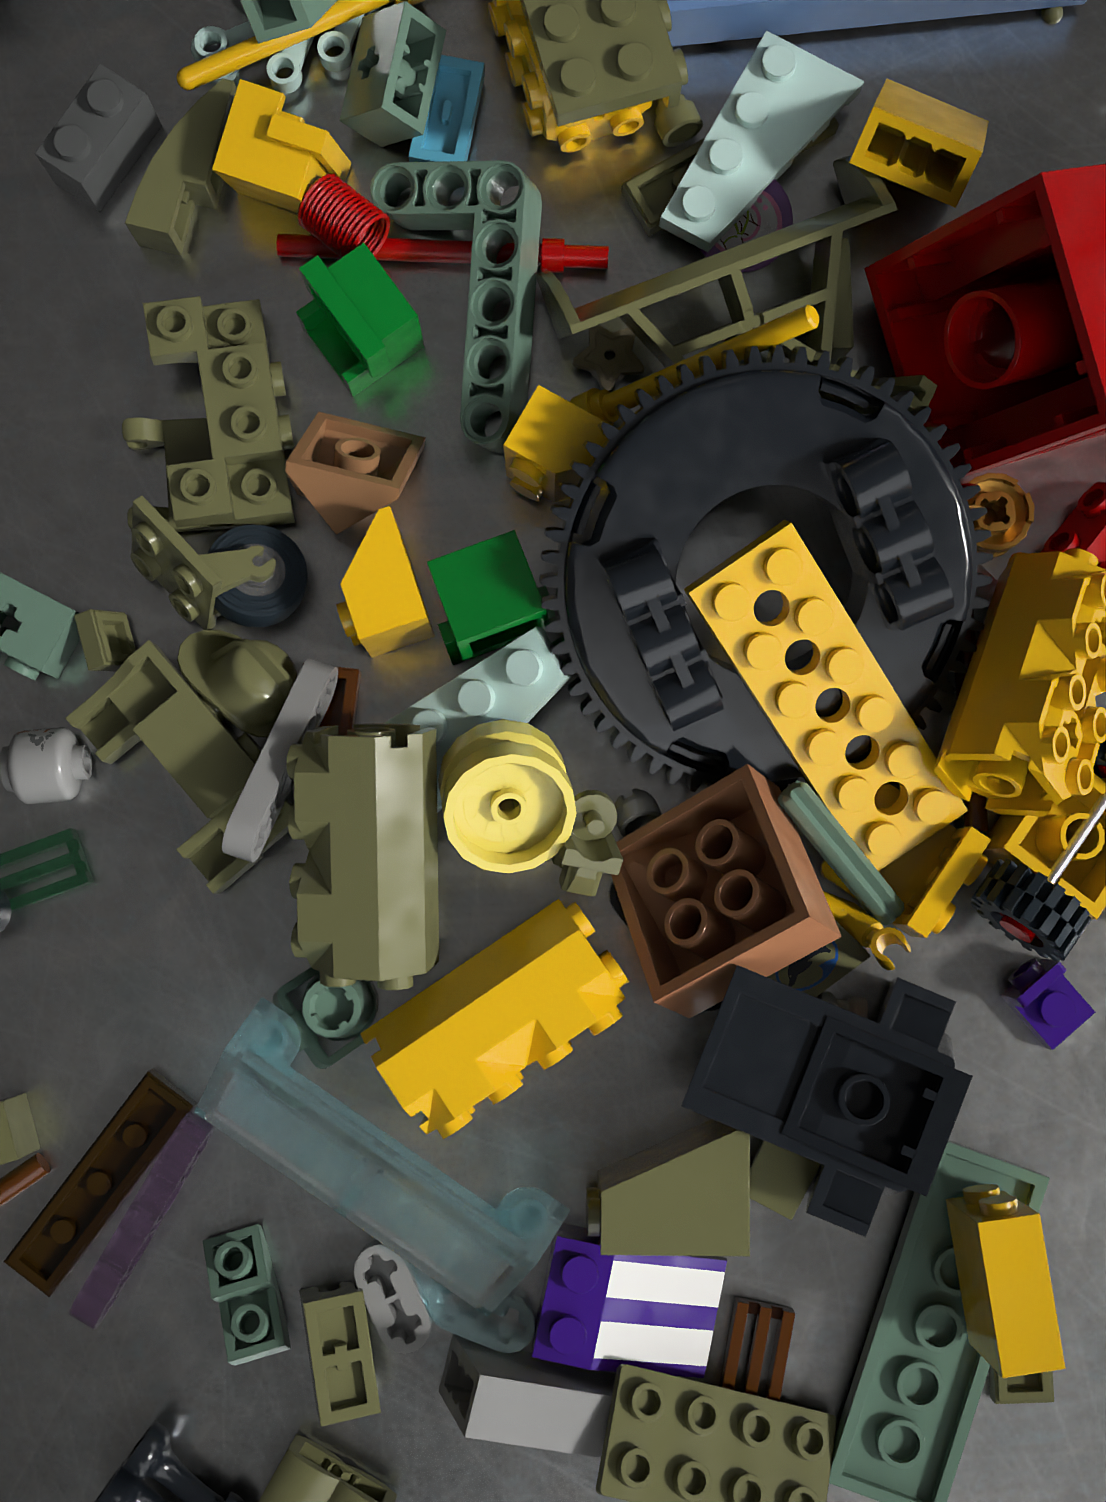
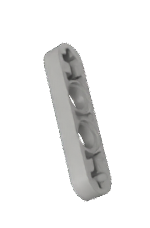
M311 658L304 662L229 818L222 842L223 853L252 863L260 856L294 783V780H291L287 773L286 760L289 748L292 744H302L306 731L319 728L336 688L338 667Z

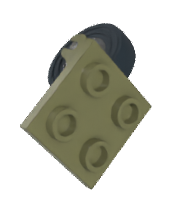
M143 495L133 501L131 560L143 577L149 581L156 579L169 592V600L172 606L186 621L191 622L195 620L203 630H211L215 627L216 618L222 615L226 619L242 626L267 627L285 620L300 605L308 581L307 565L299 547L286 534L264 525H243L228 530L213 543L207 554L198 555Z

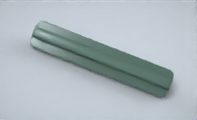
M797 780L787 786L778 796L779 805L868 914L884 926L893 923L905 910L903 901L807 783Z

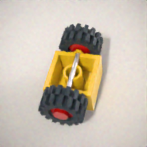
M1106 740L1103 743H1099L1100 747L1093 767L1094 783L1090 793L1086 795H1072L1063 800L1059 805H1056L1053 801L1051 811L1044 817L1001 815L987 834L991 841L982 853L988 857V860L994 866L970 899L972 907L978 909L976 912L982 918L990 920L989 924L992 927L1005 932L1004 936L1012 941L1014 939L1019 941L1022 947L1029 951L1034 949L1039 956L1044 958L1050 957L1058 962L1066 959L1090 921L1097 920L1106 907Z

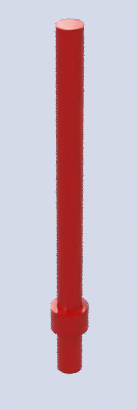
M277 235L276 248L278 257L314 258L318 255L320 258L341 259L339 255L313 235ZM386 238L383 246L374 257L381 261L471 264L472 241ZM542 238V244L539 243L538 267H541V272L547 270L552 273H564V267L608 269L609 246L565 244V239ZM514 242L507 243L500 249L496 259L497 264L504 263L511 257L515 248Z

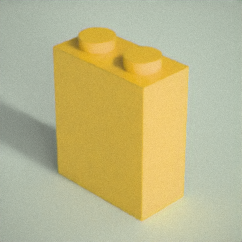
M887 78L871 110L849 163L956 208L983 153L989 121Z
M994 1184L969 1186L963 1189V1197L946 1199L968 1340L971 1346L1002 1378L1066 1369L1040 1213L1019 1201L1017 1197L1011 1196L1005 1191H1000L999 1186Z

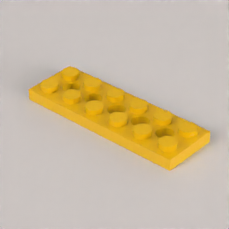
M783 520L684 588L685 593L815 794L878 871L968 811L961 798L954 796L933 772L937 761L936 757L791 522ZM768 590L779 591L783 600L782 610L779 615L771 621H758L754 615V604L758 596ZM797 640H809L813 647L811 661L799 670L788 669L785 663V654L788 647ZM829 688H839L843 695L840 709L829 717L818 716L815 709L818 696ZM857 736H870L872 748L867 758L858 763L847 762L845 750L848 743ZM887 782H898L900 785L898 800L890 807L877 808L874 802L877 790Z

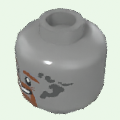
M64 727L18 732L13 736L9 746L3 747L0 753L2 784L8 792L13 791L15 796L25 804L71 800L78 795L82 780L90 779L92 774V759L88 746L79 745L76 736Z

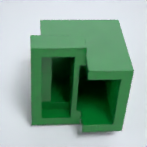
M365 243L356 247L328 268L318 255L299 268L306 288L313 297V300L296 311L297 317L303 330L353 397L425 347L417 313Z
M515 530L427 561L448 621L437 625L452 665L502 648L535 627H543L545 630L544 621L556 616L555 610L544 609L541 606L542 597L550 594L545 585L537 587Z

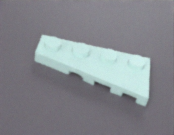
M766 30L661 215L659 227L709 252L752 207L764 189L774 179L777 180L791 166L793 159L811 140L814 142L829 126L831 119L860 94L864 81Z

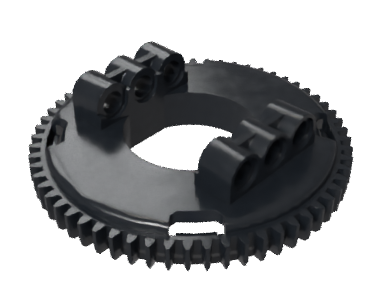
M771 345L766 362H762L757 346H747L745 348L744 364L740 365L733 349L723 350L721 352L722 368L716 369L709 356H701L698 359L700 375L695 377L685 364H680L676 367L679 384L672 386L663 375H659L654 379L657 391L659 392V395L655 398H652L642 389L638 388L634 391L637 403L641 407L636 412L622 404H618L615 409L623 423L617 429L603 421L598 424L601 432L607 438L602 447L588 440L583 443L588 453L593 456L590 464L586 465L574 460L570 463L572 469L581 476L578 485L561 482L559 488L571 498L569 506L551 505V512L564 520L562 528L546 527L544 531L545 536L555 542H559L558 549L543 550L540 555L543 561L556 565L555 572H548L539 576L540 584L555 588L556 594L542 597L541 601L542 608L558 611V616L544 621L543 624L546 632H562L563 637L551 642L552 654L569 653L570 657L562 661L561 671L565 676L578 674V677L569 683L567 687L572 697L586 692L589 693L580 703V709L584 716L595 713L599 709L601 710L600 715L594 721L596 731L601 733L614 725L616 728L609 737L612 747L617 749L630 740L631 744L627 750L629 760L635 763L645 753L649 754L645 763L648 772L654 775L666 764L665 775L670 784L674 785L684 772L687 773L686 783L689 790L696 792L703 779L707 780V787L748 764L777 785L781 792L787 788L788 784H792L797 780L805 782L810 786L733 665L719 660L706 652L685 608L687 604L684 596L676 585L679 559L691 532L713 507L736 493L759 486L787 485L808 491L828 507L853 571L850 594L844 609L917 728L922 730L927 728L923 717L920 715V712L925 707L939 713L942 711L943 708L934 698L939 689L952 694L956 691V688L946 679L950 670L956 673L967 672L968 668L956 659L959 652H976L977 646L965 639L967 630H984L985 624L971 617L973 608L989 607L990 601L975 595L976 587L991 584L993 578L977 572V565L993 560V554L977 550L976 543L991 537V531L974 527L973 521L978 520L987 513V508L979 505H969L967 501L974 497L981 488L979 485L972 483L961 484L959 480L972 469L970 463L956 462L951 464L949 461L961 448L959 443L945 442L941 445L938 444L937 441L942 438L947 430L946 425L933 423L926 428L923 426L932 409L929 406H917L909 412L907 409L910 407L914 397L912 391L903 390L893 398L889 397L895 384V379L892 377H883L874 387L871 386L875 370L872 366L860 367L855 376L851 377L853 358H839L833 370H830V351L819 350L815 353L811 365H807L806 347L795 346L792 349L789 362L786 363L784 362L785 356L782 345ZM819 387L821 391L845 398L865 409L869 406L877 412L865 416L845 405L821 398L818 392ZM598 476L606 481L609 494L598 515L591 539L581 544L575 543L572 539L573 533L584 534L590 512L602 487L594 483L595 478ZM813 648L805 654L785 662L787 668L799 670L805 667L812 659ZM829 688L818 696L815 704L818 716L829 717L840 709L843 702L841 690L839 688ZM857 736L848 743L845 750L847 762L858 763L867 758L872 748L870 736ZM680 741L698 750L721 756L723 761L695 754L671 743Z

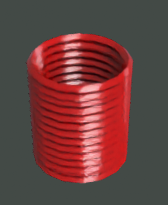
M327 174L317 179L304 194L298 208V224L341 258L362 243H365L375 256L383 246L390 230V217L335 174Z

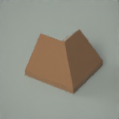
M318 411L288 457L285 472L297 495L306 497L337 535L375 513L378 509L399 499L424 449L426 437Z

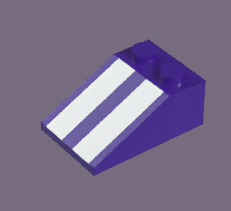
M556 1221L532 1337V1357L595 1371L616 1372L620 1364H628L673 1376L704 1378L727 1259L719 1256L601 1255L598 1236H588L587 1228Z

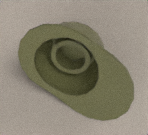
M202 630L193 633L179 646L177 662L181 674L190 685L213 704L238 729L255 737L268 738L298 676L295 664L289 655L279 646L266 640L242 639L237 635L221 630Z

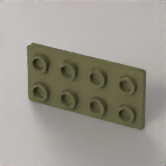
M620 1364L616 1370L596 1492L602 1496L629 1502H827L836 1417L832 1414L628 1364Z

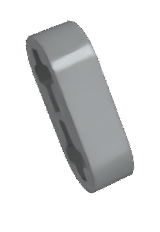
M381 1238L371 1241L364 1246L355 1262L354 1277L358 1289H363L365 1305L385 1346L397 1353L406 1354L414 1352L422 1347L429 1337L433 1320L431 1307L403 1247L391 1239ZM379 1254L383 1261L393 1259L396 1263V1266L390 1273V1280L394 1287L391 1291H388L380 1275L370 1277L367 1273V1270L370 1269L373 1263V1255ZM398 1299L407 1316L417 1314L420 1318L416 1322L414 1335L408 1336L404 1329L394 1331L391 1327L397 1317V1310L393 1302Z

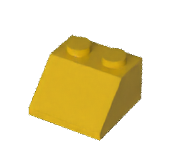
M538 384L503 444L506 476L512 479L510 482L512 488L535 501H539L541 496L554 503L570 499L559 488L561 482L578 485L581 476L572 469L570 463L574 460L586 465L590 464L593 456L588 453L583 443L588 440L602 447L607 438L601 432L598 424L603 420ZM598 476L595 478L594 483L602 487L601 490L608 488L605 480Z
M387 506L378 509L340 583L346 601L336 604L346 636L351 638L354 647L362 644L372 658L435 637L391 507Z

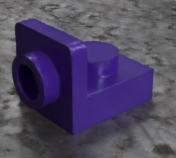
M1033 958L1022 964L1010 975L1008 980L1012 985L1000 996L1044 1047L1054 1050L1096 1012L1065 978L1063 974L1067 969L1060 961L1042 958L1038 962L1036 958Z

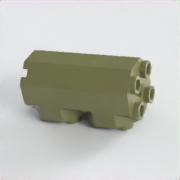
M364 723L353 724V729L347 730V735H338V725L322 726L306 731L302 744H292L290 746L286 760L288 776L291 780H294V804L289 811L288 831L293 840H304L309 850L306 862L295 863L290 874V893L294 899H297V922L292 930L291 950L295 957L307 958L311 967L320 972V984L327 987H345L355 984L356 980L377 981V987L383 990L411 988L413 986V976L426 974L439 962L436 728L427 727L420 730V725Z

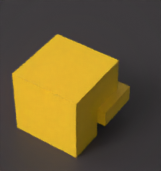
M240 79L212 170L239 194L298 213V208L304 194L320 177L327 174H335L346 182L351 161L328 131L304 123L305 120L302 117L282 111L286 99L283 93Z

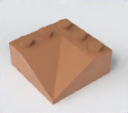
M748 764L616 842L623 857V862L619 875L611 874L653 1002L689 1019L723 1001L737 965L768 977L842 937L796 826L778 803V796L781 793L780 788Z

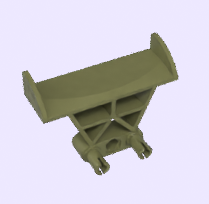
M845 156L833 161L834 171L845 203L841 207L727 249L577 308L573 307L560 281L551 271L546 270L538 273L537 282L558 339L619 317L665 368L684 360L683 355L724 339L727 341L809 304L816 309L819 315V324L817 328L807 332L806 345L795 338L778 345H782L784 356L790 359L792 349L795 346L806 347L807 365H811L815 353L819 350L830 351L829 369L833 370L835 364H831L843 231L896 211L895 201L878 175L850 164L849 161L852 156ZM815 242L811 292L754 314L741 270ZM718 279L732 323L672 345L639 309ZM852 370L850 376L854 377L857 371ZM819 387L818 392L821 398L845 405L851 409L854 408L853 405H857L845 398L821 391Z

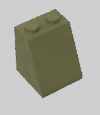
M711 1119L598 1170L597 1187H586V1224L588 1236H598L601 1255L750 1257V1134Z

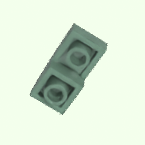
M256 1224L203 1240L211 1299L219 1303L228 1363L236 1366L291 1349L279 1286L262 1226Z

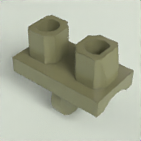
M586 790L574 796L577 814L571 836L559 852L551 858L553 864L562 868L559 877L562 890L591 897L596 895L602 874L619 875L623 862V857L612 834V830L617 823L615 805L607 794L598 790Z

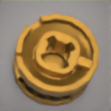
M986 473L974 477L969 482L979 485L981 490L974 497L967 500L968 504L987 508V513L984 516L973 521L974 527L990 530L992 535L984 541L976 543L977 550L992 553L993 558L1004 555L1027 536L1030 525L1034 522L1035 506L1030 492L1026 494L1017 484L1019 480L1003 473Z

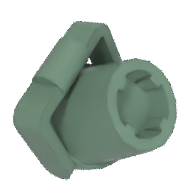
M310 967L280 987L273 995V1004L283 1018L281 1025L299 1052L304 1050L317 1068L326 1069L364 1043L360 1033L367 1029L374 1021L378 1011V993L373 981L356 980L355 984L345 987L324 986L320 984V972ZM314 977L308 983L304 992L302 1012L301 1010L297 1011L287 994ZM317 1034L331 1041H347L354 1037L356 1038L328 1057L317 1041L319 1039Z

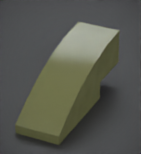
M221 79L197 100L173 127L153 156L136 190L125 221L127 228L139 246L181 256L195 205L217 210L224 180L212 170L237 90L234 81Z

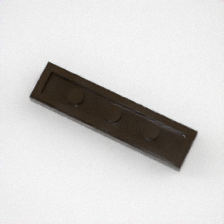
M154 1069L147 1071L3 1262L48 1297L56 1293L198 1103Z

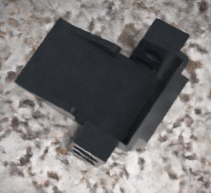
M737 965L681 1106L820 1163L821 1165L808 1195L806 1213L866 1237L882 1195L891 1196L909 1189L927 1197L973 1076L955 1069L952 1040L949 1035L944 1033L956 1001L897 977L890 984L876 1023Z

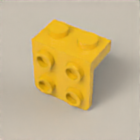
M889 783L883 784L875 794V806L877 808L892 806L898 800L900 790ZM948 824L878 871L903 901L905 907L904 912L891 924L911 937L927 938L931 931L934 934L940 933L956 910V905L951 903L961 885L963 883L967 886L971 885L986 866L988 857L982 853L991 839L972 826L956 829ZM823 860L820 865L821 875L855 898L828 863Z

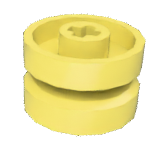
M502 719L478 724L456 738L443 756L438 784L448 840L461 857L483 870L510 874L536 868L555 856L571 836L577 811L573 789L566 774L562 755L550 737L528 723Z

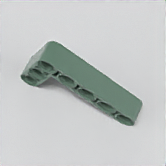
M503 160L395 162L386 164L372 178L370 194L374 205L398 225L409 230H473L460 423L465 436L472 442L492 452L504 453L503 444L528 403L542 211L541 193L518 166ZM513 186H519L515 199L508 205L501 206V199L505 191ZM459 187H464L465 190L460 201L452 206H448L449 198L453 191ZM407 188H411L408 200L401 206H397L400 194ZM514 242L515 248L511 257L504 263L497 264L496 259L500 249L507 243ZM510 298L511 305L507 315L501 320L493 322L492 315L496 305L502 300ZM505 355L506 366L504 371L498 377L490 379L488 372L490 364L498 356ZM500 411L502 414L501 427L495 434L486 436L484 428L486 420L494 412Z

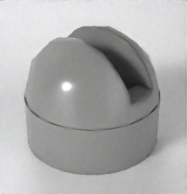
M636 788L632 789L633 796L625 799L621 794L617 798L615 803L617 811L616 824L623 837L662 815L657 801L648 792Z

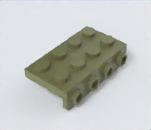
M520 0L557 126L660 98L663 99L666 109L679 105L681 87L688 83V71L681 48L673 49L668 32L672 29V22L667 0Z

